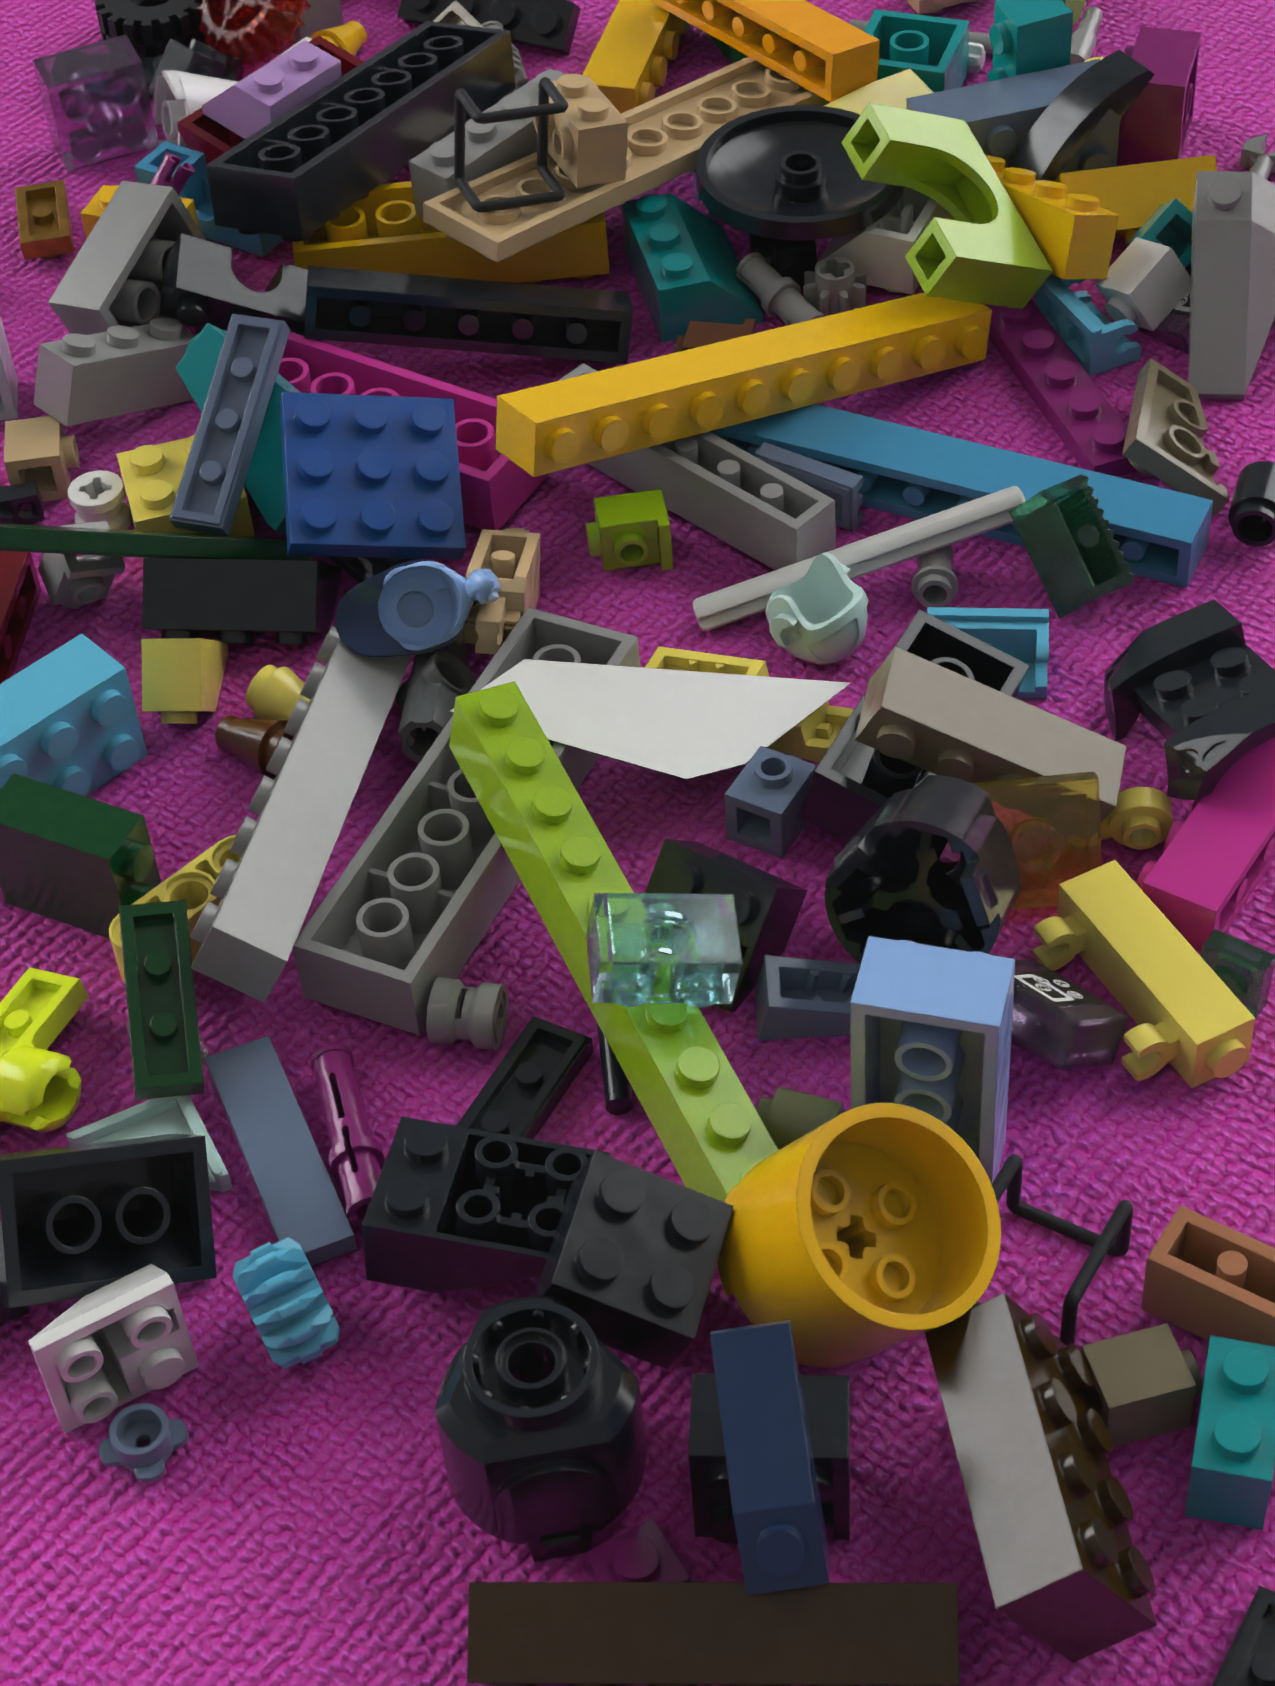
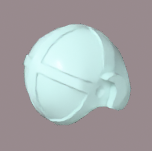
M826 552L819 554L813 560L804 577L772 592L767 602L766 617L770 627L769 631L777 645L784 648L792 656L809 663L831 664L846 658L860 646L866 634L868 620L867 605L869 602L867 595L860 586L849 579L846 574L850 569L844 564L839 563L834 555Z

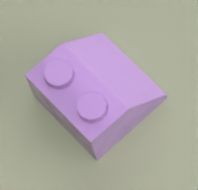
M303 40L203 104L202 112L204 115L247 139L342 77L341 60Z

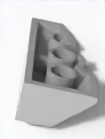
M1197 171L1192 205L1188 383L1196 387L1199 399L1243 400L1275 319V184L1254 172Z

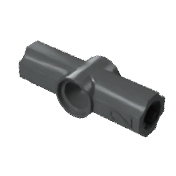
M464 627L451 644L435 651L415 655L411 675L397 691L396 700L402 710L398 735L402 739L401 752L416 763H420L453 716V712L449 711L454 708L455 697L468 694L475 684L473 673L468 667L472 647L469 643H464Z

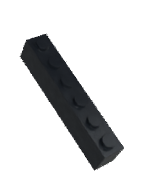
M308 266L304 338L627 364L633 310L629 292Z

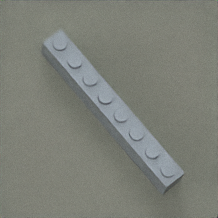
M331 626L316 656V659L326 664L324 666L315 661L300 692V695L310 699L308 703L299 698L284 727L283 732L293 736V739L291 741L282 736L267 765L266 771L276 775L273 780L264 775L249 805L248 810L257 814L258 818L254 820L248 816L245 817L229 850L240 856L238 863L229 858L226 859L210 894L220 898L221 901L218 906L209 901L206 903L190 938L202 943L191 969L259 1001H266L289 959L412 655L366 657L356 654L342 642L337 629Z

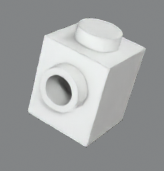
M1136 237L1109 267L1107 279H1099L1095 285L1107 301L1105 310L1115 321L1129 319L1138 327L1154 331L1190 291L1191 278L1171 247Z

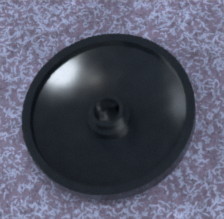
M780 106L740 116L721 126L707 138L700 148L696 161L697 190L703 204L714 216L746 233L779 240L804 241L827 239L863 229L889 213L900 200L905 187L861 179L841 143L860 114L827 106Z

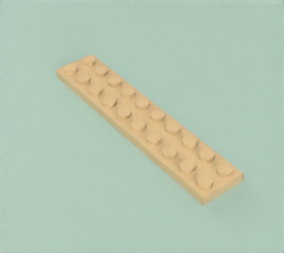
M748 56L621 113L628 122L626 180L576 188L548 153V168L566 193L563 200L480 213L472 209L457 187L423 202V222L445 233L449 238L458 240L480 252L488 259L496 262L506 260L528 247L549 240L552 236L566 229L585 223L590 218L606 210L621 206L626 201L644 192L659 188L663 183L696 170L698 153L707 138L721 126L740 116L773 107L789 105L825 106L830 102ZM537 152L468 182L480 202L552 191L538 172Z

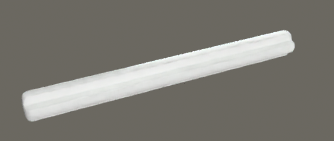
M1011 486L826 553L834 555L839 563L848 567L850 571L846 575L850 580L1025 519L1028 515L1027 502L1019 487ZM817 556L696 598L693 601V611L699 626L703 631H709L766 611L771 593L804 577Z

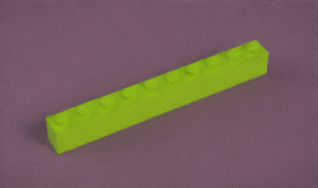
M513 681L455 697L449 744L454 757L685 1187L724 1202L731 1188L737 1186L756 1164L777 1152V1146L516 682Z

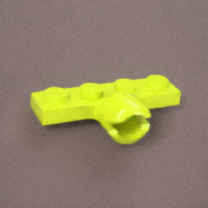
M29 967L0 1002V1122L46 1133L62 1127L71 1119L77 1109L81 1096V1078L76 1069L70 1067L72 1061L69 1056L48 1051L47 1049L89 997L80 978Z

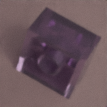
M126 35L33 59L52 143L67 172L159 146L143 65Z

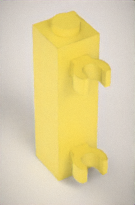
M1116 860L1059 884L1057 916L1044 919L1034 926V934L1044 945L1032 949V955L1045 971H1055L1068 964L1078 954L1138 1024V1026L1130 1029L1123 1036V1040L1133 1052L1121 1057V1063L1136 1081L1153 1076L1167 1062H1170L1187 1084L1194 1088L1215 1077H1228L1237 1072L1245 1063L1249 1062L1255 1017Z

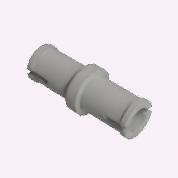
M759 252L748 254L738 264L736 278L748 286L762 300V308L771 317H779L786 325H791L825 316L800 294V286L791 277H782Z

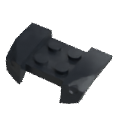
M1215 599L1143 630L1105 670L1104 702L1115 741L1127 736L1140 713L1167 739L1164 743L1168 773L1167 796L1178 799L1197 800L1211 794L1225 772L1238 759L1256 746L1275 737V670L1246 645L1241 622Z

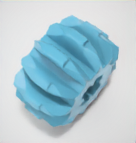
M289 1237L274 1244L268 1242L250 1251L251 1255L234 1264L233 1278L273 1363L284 1369L300 1362L305 1364L323 1355L322 1351L338 1343L339 1325L299 1243Z

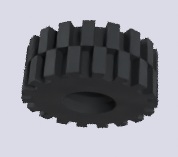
M95 0L104 48L106 51H109L111 57L118 55H129L133 58L157 57L164 54L170 39L189 46L192 38L210 45L213 41V35L217 33L212 0Z

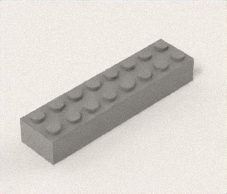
M528 607L469 693L479 691L524 659L640 667L638 637ZM453 716L297 937L293 946L304 998L420 1035L426 1026L429 996L436 978H457L520 880L449 747ZM548 740L577 791L600 755Z

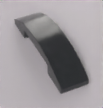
M1121 50L1106 56L1078 76L1052 101L1024 137L1007 168L1013 167L1034 171L1036 173V181H1054L1107 111L1110 109L1122 118L1155 74Z

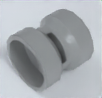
M437 977L433 983L427 1007L426 1031L428 1040L431 1043L451 1045L458 1039L468 1040L472 1042L475 1048L498 1050L503 1041L508 1017V990L506 985L484 982L477 988L467 987L460 979Z

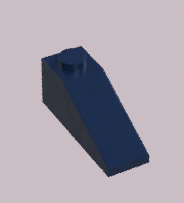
M783 1320L711 1331L710 1338L731 1503L746 1594L749 1596L829 1584L830 1552L791 1321Z

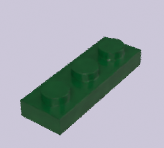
M186 900L119 906L135 1100L203 1094L204 1080L193 969H191L192 958Z

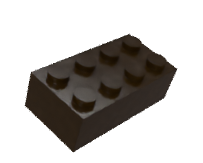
M1005 1293L968 1310L950 1323L926 1332L925 1335L996 1609L1072 1663L1157 1626L1148 1594L1155 1590L1154 1578L1144 1556L1133 1546L1127 1523L1134 1518L1133 1509L1124 1488L1112 1476L1106 1454L1113 1451V1443L1104 1421L1092 1409L1086 1388L1093 1385V1377L1081 1351L1072 1343L1067 1346L1052 1334L1041 1315L1036 1312L1031 1315L1028 1314Z

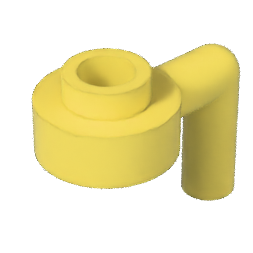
M1134 787L1118 793L1117 805L1114 810L1086 838L1073 832H1066L1067 839L1076 846L1113 838L1119 844L1133 849L1152 848L1166 840L1174 824L1172 802L1164 792L1155 788Z

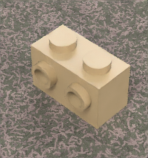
M565 74L560 76L558 80L552 81L567 101L568 109L560 114L549 115L548 153L576 188L626 180L628 122L588 75ZM549 96V104L554 103ZM533 117L534 126L538 134V117Z

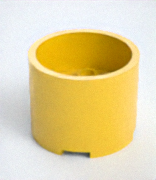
M872 1103L861 1105L836 1116L763 1159L743 1177L737 1186L731 1188L724 1203L732 1205L733 1210L718 1257L717 1267L726 1296L734 1294L739 1306L753 1325L783 1320L791 1321L797 1363L823 1368L850 1365L950 1323L974 1306L987 1289L998 1263L1001 1246L999 1207L994 1189L981 1162L967 1143L941 1120L917 1108L903 1104Z

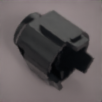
M927 775L912 790L907 789L894 793L852 836L845 848L834 858L835 863L826 878L825 906L830 925L844 949L860 964L868 936L892 940H908L917 944L989 954L1022 887L1012 843L1005 827L996 817L988 793L964 780L941 775ZM947 843H949L952 853L960 852V859L952 863L940 861V856Z
M536 1295L513 1298L483 1310L468 1341L458 1350L446 1372L434 1410L451 1492L461 1510L480 1529L510 1543L518 1545L527 1543L534 1562L583 1554L592 1549L593 1531L601 1530L609 1525L627 1508L636 1495L643 1479L646 1466V1442L637 1377L594 1334L589 1324L580 1315L569 1309L558 1297Z

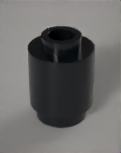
M1260 461L1251 463L1244 467L1238 475L1228 520L1233 534L1244 544L1265 546L1275 540V463Z

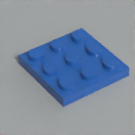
M299 392L281 393L279 409L288 555L462 560L466 543L453 399Z

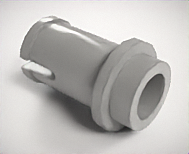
M951 545L937 549L931 554L926 553L916 557L917 573L911 582L912 593L925 607H945L955 598L958 592V579L954 572H952L954 553Z

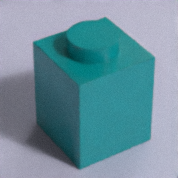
M1177 198L1161 205L1130 239L1126 246L1128 247L1136 237L1169 246L1173 249L1183 267L1186 268L1191 262L1192 212Z

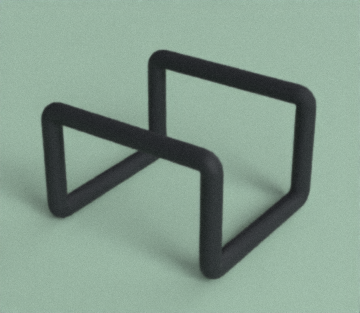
M543 77L539 81L538 105L481 113L464 89L456 90L454 96V178L457 187L474 211L485 213L558 202L564 199L566 195L565 190L547 165L549 115L565 112L568 109V103L548 77ZM549 96L554 103L549 104ZM465 109L471 118L479 124L538 117L537 169L552 191L480 202L465 179Z
M1012 1154L1007 1158L992 1183L997 1203L1007 1188L1006 1204L1011 1212L1093 1247L1065 1296L1062 1307L1060 1337L1055 1336L1066 1346L1071 1343L1075 1344L1079 1302L1106 1254L1121 1257L1129 1250L1133 1204L1128 1200L1119 1202L1101 1235L1021 1202L1023 1161L1019 1155ZM976 1302L972 1308H974V1307H976V1306H978V1305H980V1304H982V1303Z

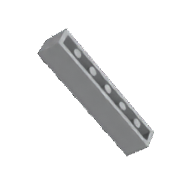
M583 363L560 380L597 371ZM711 432L587 463L636 492L662 489L666 509L774 570L836 549L834 499Z

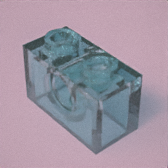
M594 893L586 932L592 1003H617L625 1007H636L646 1003L688 1004L693 1007L731 1004L742 966L733 894Z

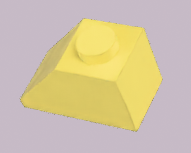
M202 638L141 639L143 712H161V724H197V712H216L228 658V643Z

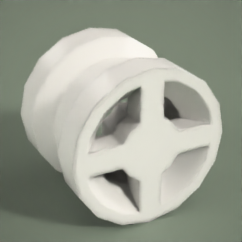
M102 470L92 471L78 476L71 482L68 488L70 505L76 511V524L107 520L110 529H128L131 523V513L129 506L123 500L125 497L123 481L117 474Z

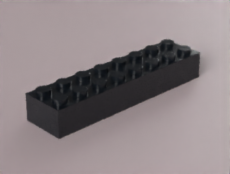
M426 21L205 165L215 225L238 229V232L244 235L259 233L279 235L288 242H298L310 238L319 227L329 220L338 218L343 210L357 200L366 198L371 190L384 181L394 178L396 173L408 165L411 159L427 150L435 142L454 132V96L456 90L464 89L480 112H482L486 108L498 103L500 98L516 88L510 31ZM465 109L466 124V122L472 118Z

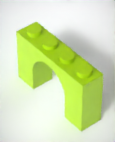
M869 102L841 142L861 179L916 190L936 201L955 218V220L934 217L905 255L925 295L1023 309L1053 270L966 121Z

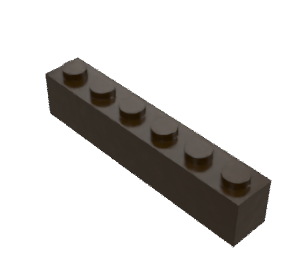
M469 1582L467 1683H488V1686H536V1683L568 1684V1686H617V1684H649V1686H698V1684H730V1686H779V1684L811 1686L960 1685L957 1583H829L747 1596L745 1582Z

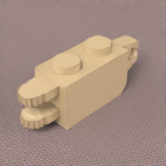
M510 527L509 529L505 528V530L482 529L466 572V579L469 578V575L475 569H490L497 576L501 591L498 593L499 598L496 601L487 604L478 603L470 610L464 625V643L475 644V653L495 655L527 608L536 609L540 584V533H532L524 528Z

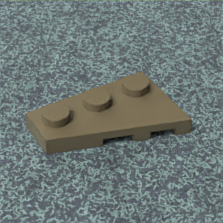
M1150 358L1137 376L1122 455L1128 458L1131 465L1137 471L1146 476H1156L1181 493L1213 500L1212 514L1216 516L1230 499L1226 487L1219 483L1216 484L1213 474L1220 465L1216 453L1206 449L1202 437L1209 429L1197 389Z

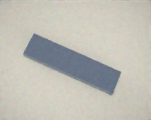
M232 314L169 518L175 528L229 536L289 337L290 329L285 321Z
M266 1036L206 1057L205 1060L210 1077L277 1242L289 1237L299 1243L310 1266L357 1250L353 1230L270 1037Z

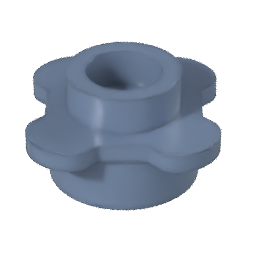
M149 1403L130 1405L121 1410L112 1420L109 1428V1438L103 1440L99 1446V1456L102 1463L107 1467L120 1465L133 1471L136 1479L142 1483L157 1481L164 1475L166 1470L164 1463L174 1449L180 1448L187 1443L189 1437L187 1426L180 1419L168 1420L165 1412L156 1405ZM150 1440L149 1445L146 1447L137 1446L142 1441Z

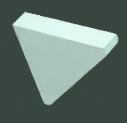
M189 1095L153 1098L66 1134L70 1146L174 1133L203 1135L206 1140L209 1189L220 1192L232 1189L229 1173Z

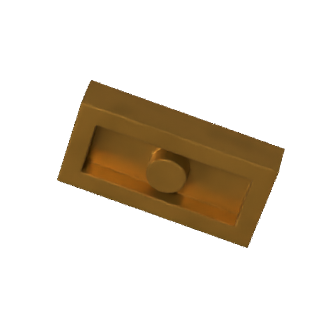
M64 180L15 187L19 238L24 260L34 258L51 259L64 253L74 252L69 202Z

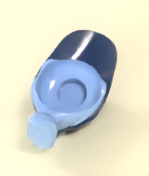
M428 559L404 562L357 584L343 596L335 617L337 633L350 650L366 657L409 656L435 651L451 644L460 634L470 610L475 605L496 601L499 598L498 593L501 591V586L497 576L490 569H475L469 575V578L466 579L444 564Z

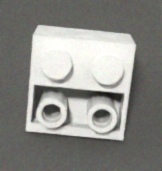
M905 187L900 200L889 213L863 229L833 237L818 262L832 256L847 258L853 262L855 272H866V285L884 288L894 293L903 292L913 295L919 286V282L909 266L905 255L934 217L949 219V212L930 197Z

